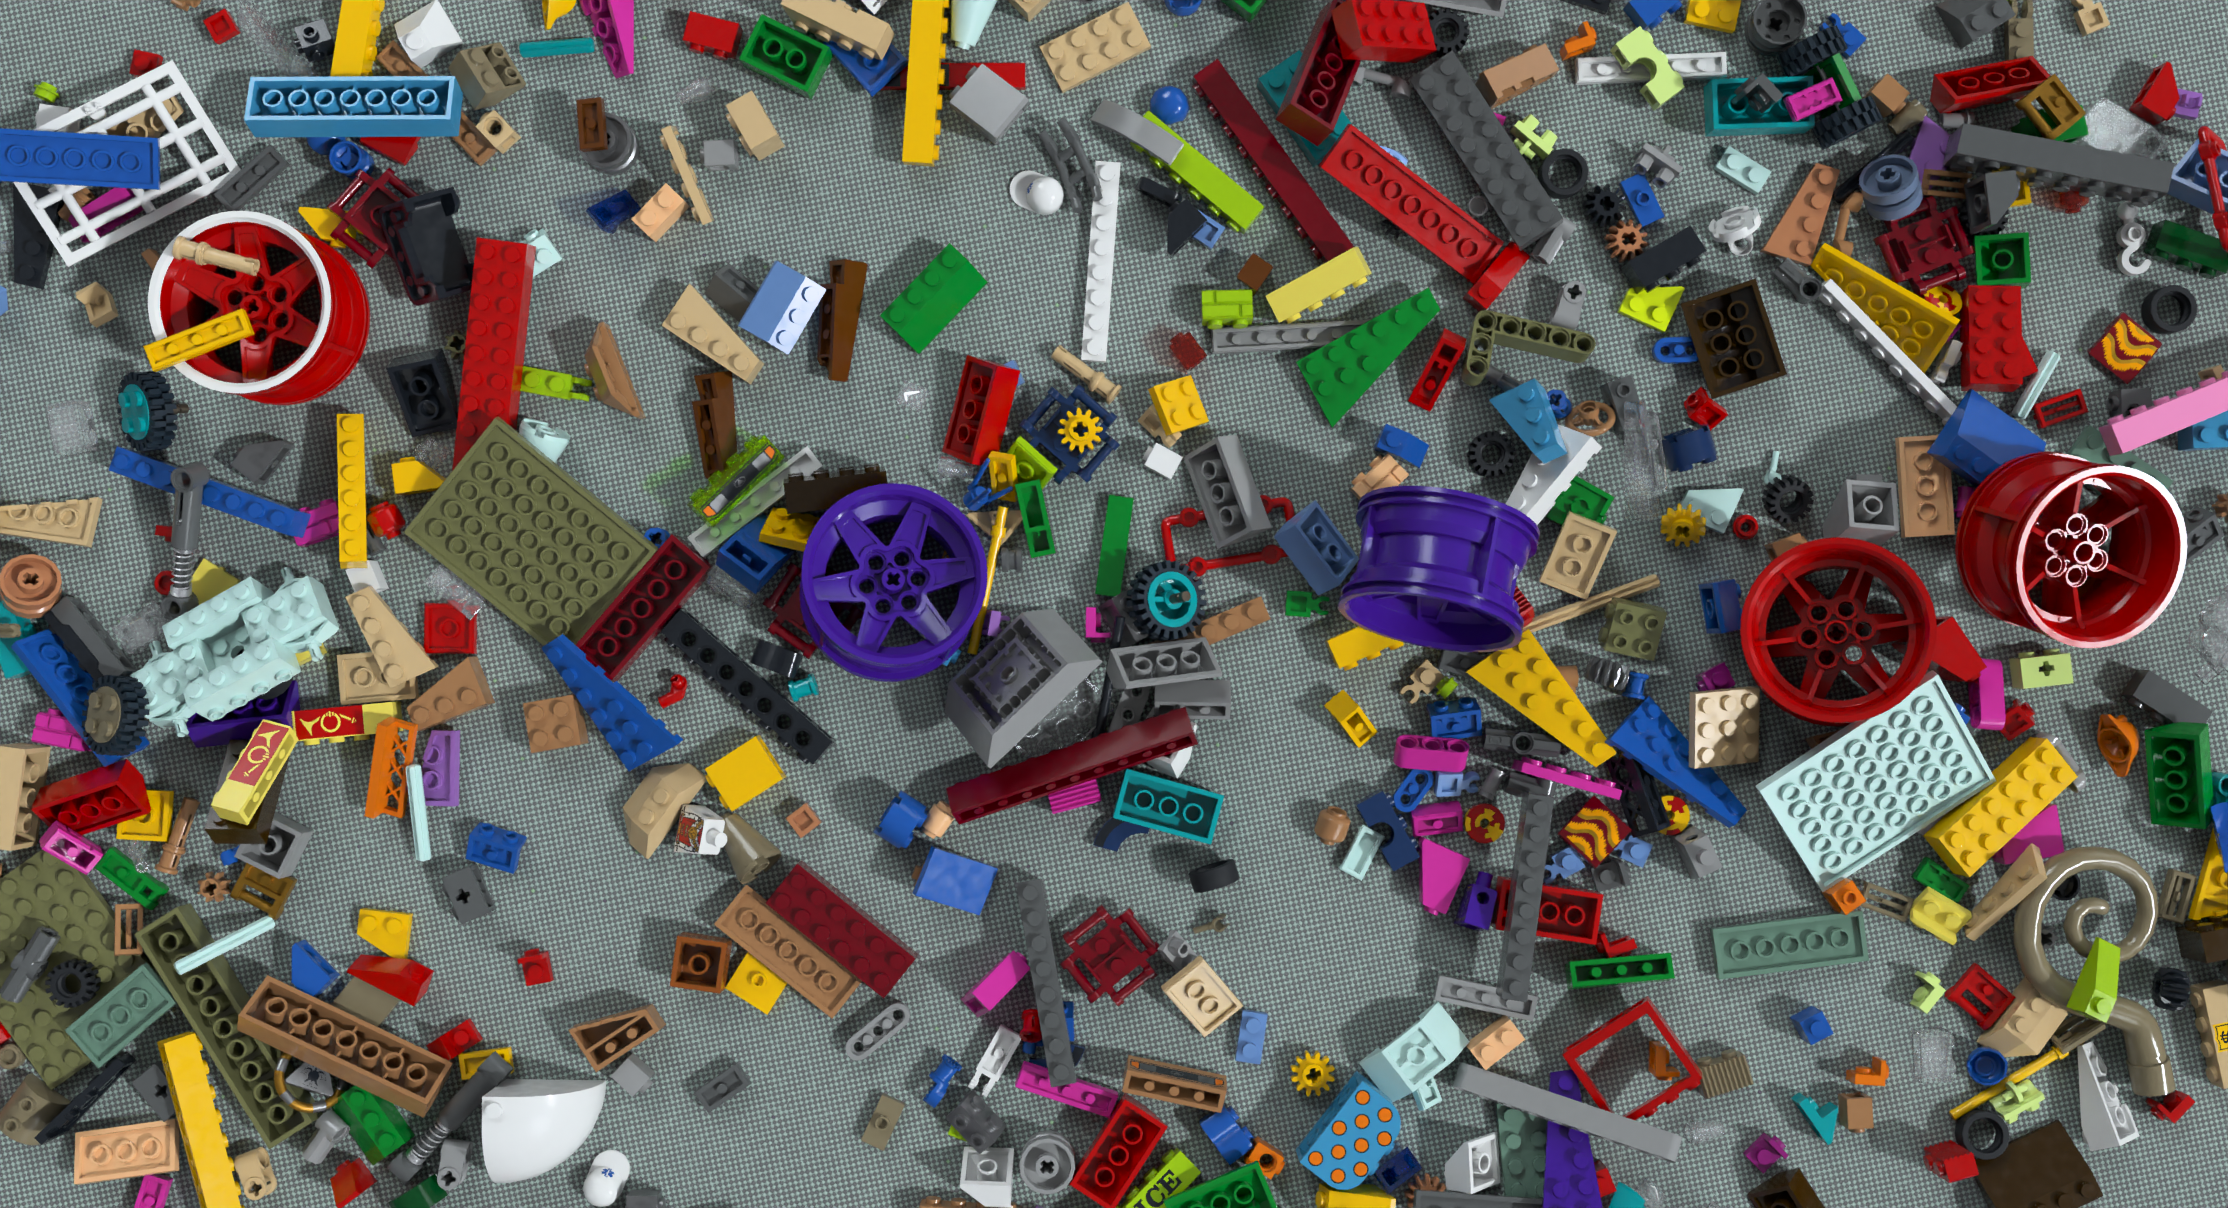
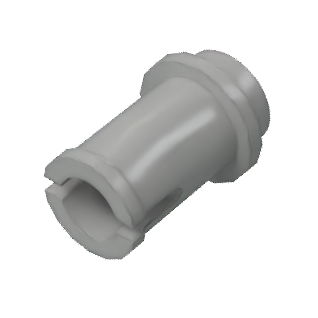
M1968 109L1957 113H1941L1939 116V126L1942 129L1959 128L1963 123L1974 125L1975 121L1974 112H1969Z
M1494 767L1490 768L1491 770L1482 787L1479 786L1478 788L1480 789L1478 794L1491 801L1493 797H1497L1495 793L1503 777L1506 775Z

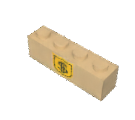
M2218 979L2190 985V1001L2195 1008L2197 1017L2195 1025L2200 1032L2202 1040L2200 1048L2207 1064L2206 1076L2211 1084L2227 1089L2228 982Z

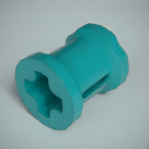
M813 673L809 674L807 678L795 682L793 680L788 681L790 694L794 702L799 701L801 697L811 694L819 695L818 685Z

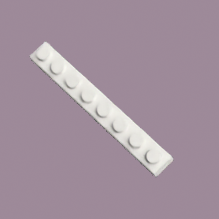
M1096 161L1095 174H1097L1100 181L1103 198L1100 201H1093L1081 361L1106 363L1120 162Z
M1832 279L1823 282L1822 293L1819 296L1820 300L1824 304L1831 306L1837 312V317L1843 323H1848L1855 330L1854 334L1858 339L1866 341L1872 347V353L1876 357L1884 359L1890 365V371L1895 376L1901 377L1907 383V388L1925 401L1924 405L1933 413H1937L1943 419L1942 423L1945 426L1957 406Z

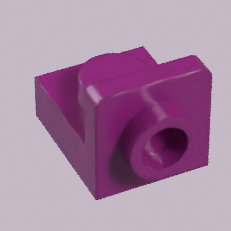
M1721 662L1695 676L1698 681L1696 683L1698 691L1728 689L1736 685L1725 662Z
M1763 1133L1743 1152L1763 1174L1781 1156L1784 1159L1789 1156L1783 1150L1786 1147L1785 1144L1775 1135L1771 1138L1766 1133Z

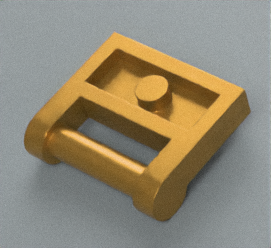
M2055 74L2049 76L2014 104L2019 111L2023 110L2042 134V138L2051 140L2056 139L2086 114ZM2036 99L2057 125L2053 130L2032 105L2031 102Z
M246 863L230 897L237 901L241 899L268 913L270 918L277 920L281 916L284 905L298 879L292 876L278 879ZM248 885L275 899L274 904L246 891V886Z

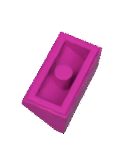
M1459 801L1418 805L1414 810L1410 811L1412 834L1414 837L1463 831V811Z

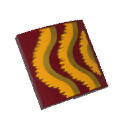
M2121 312L2104 329L2105 333L2087 352L2126 384H2129L2150 361L2162 343L2128 315Z
M1593 795L1557 835L1589 865L1596 869L1632 829Z

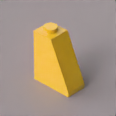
M1319 1183V1191L1315 1196L1317 1208H1395L1396 1205L1394 1197L1374 1184H1360L1352 1189L1339 1190L1327 1183Z

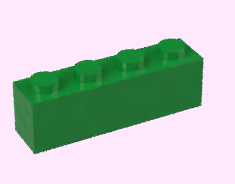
M1671 953L1570 961L1564 964L1568 990L1661 982L1675 978Z

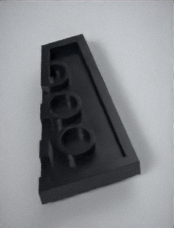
M13 183L14 283L44 290L54 244ZM28 183L37 199L50 194L49 188ZM63 199L44 208L57 230L61 219L58 211L64 205Z
M130 1053L121 1057H113L105 1065L106 1069L101 1074L96 1075L87 1084L88 1087L73 1098L70 1104L35 1139L43 1145L68 1133L136 1059Z

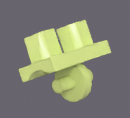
M1529 114L1522 121L1518 120L1509 132L1517 138L1513 143L1519 149L1521 155L1524 153L1529 159L1538 155L1544 160L1553 150L1552 146L1558 137L1548 129L1541 137L1536 135L1533 130L1540 122L1532 114Z
M2029 1079L2017 1085L2009 1081L2005 1084L2007 1090L1991 1098L1989 1104L2008 1124H2011L2018 1120V1114L2024 1110L2033 1112L2040 1108L2039 1102L2043 1101L2045 1097Z

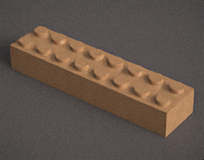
M268 975L238 1015V1031L423 1118L451 1073L452 1062Z

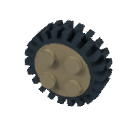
M104 675V677L98 678V682L92 684L93 690H89L87 693L89 700L85 699L84 701L87 710H82V716H86V720L82 721V727H85L83 736L88 737L85 742L88 746H91L90 749L96 754L129 755L130 752L136 750L135 745L139 746L142 741L139 737L145 736L146 731L142 729L143 726H148V723H152L149 719L145 718V715H149L150 709H145V706L149 704V699L144 698L147 692L146 689H142L143 684L138 682L137 678Z

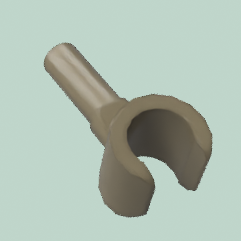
M1220 913L1212 922L1195 927L1193 931L1195 934L1212 929L1222 932L1230 923L1226 925L1221 924L1219 920L1223 919L1226 914Z

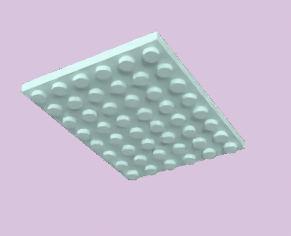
M1931 670L1924 675L1910 695L1895 707L1878 716L1847 725L1755 787L1816 885L1824 892L1988 787L1996 779L1939 675Z

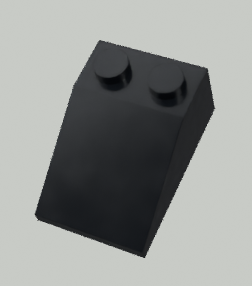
M443 348L394 358L386 370L412 438L456 429L458 405L451 370Z

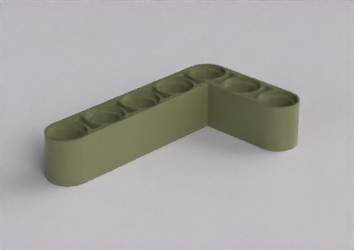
M1482 310L1476 315L1469 329L1461 378L1469 386H1476L1482 382L1489 369L1493 344L1569 362L1583 363L1595 349L1596 342L1588 333L1494 311ZM1479 323L1486 324L1488 328L1481 327ZM1503 328L1512 331V334L1506 333ZM1528 334L1534 335L1537 340L1531 339ZM1553 340L1559 341L1561 345H1556ZM1474 345L1481 346L1484 351L1477 350ZM1577 345L1584 347L1585 351L1580 350ZM1470 368H1476L1480 374L1473 373Z

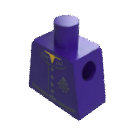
M1479 871L1475 884L1466 885L1454 924L1475 931L1489 930L1497 897V891L1490 889L1493 875ZM1477 895L1481 898L1480 903L1477 900Z

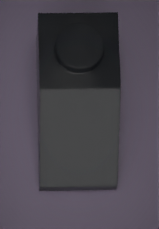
M1187 198L1182 202L1177 200L1168 209L1170 214L1168 215L1167 256L1170 259L1207 224V219Z

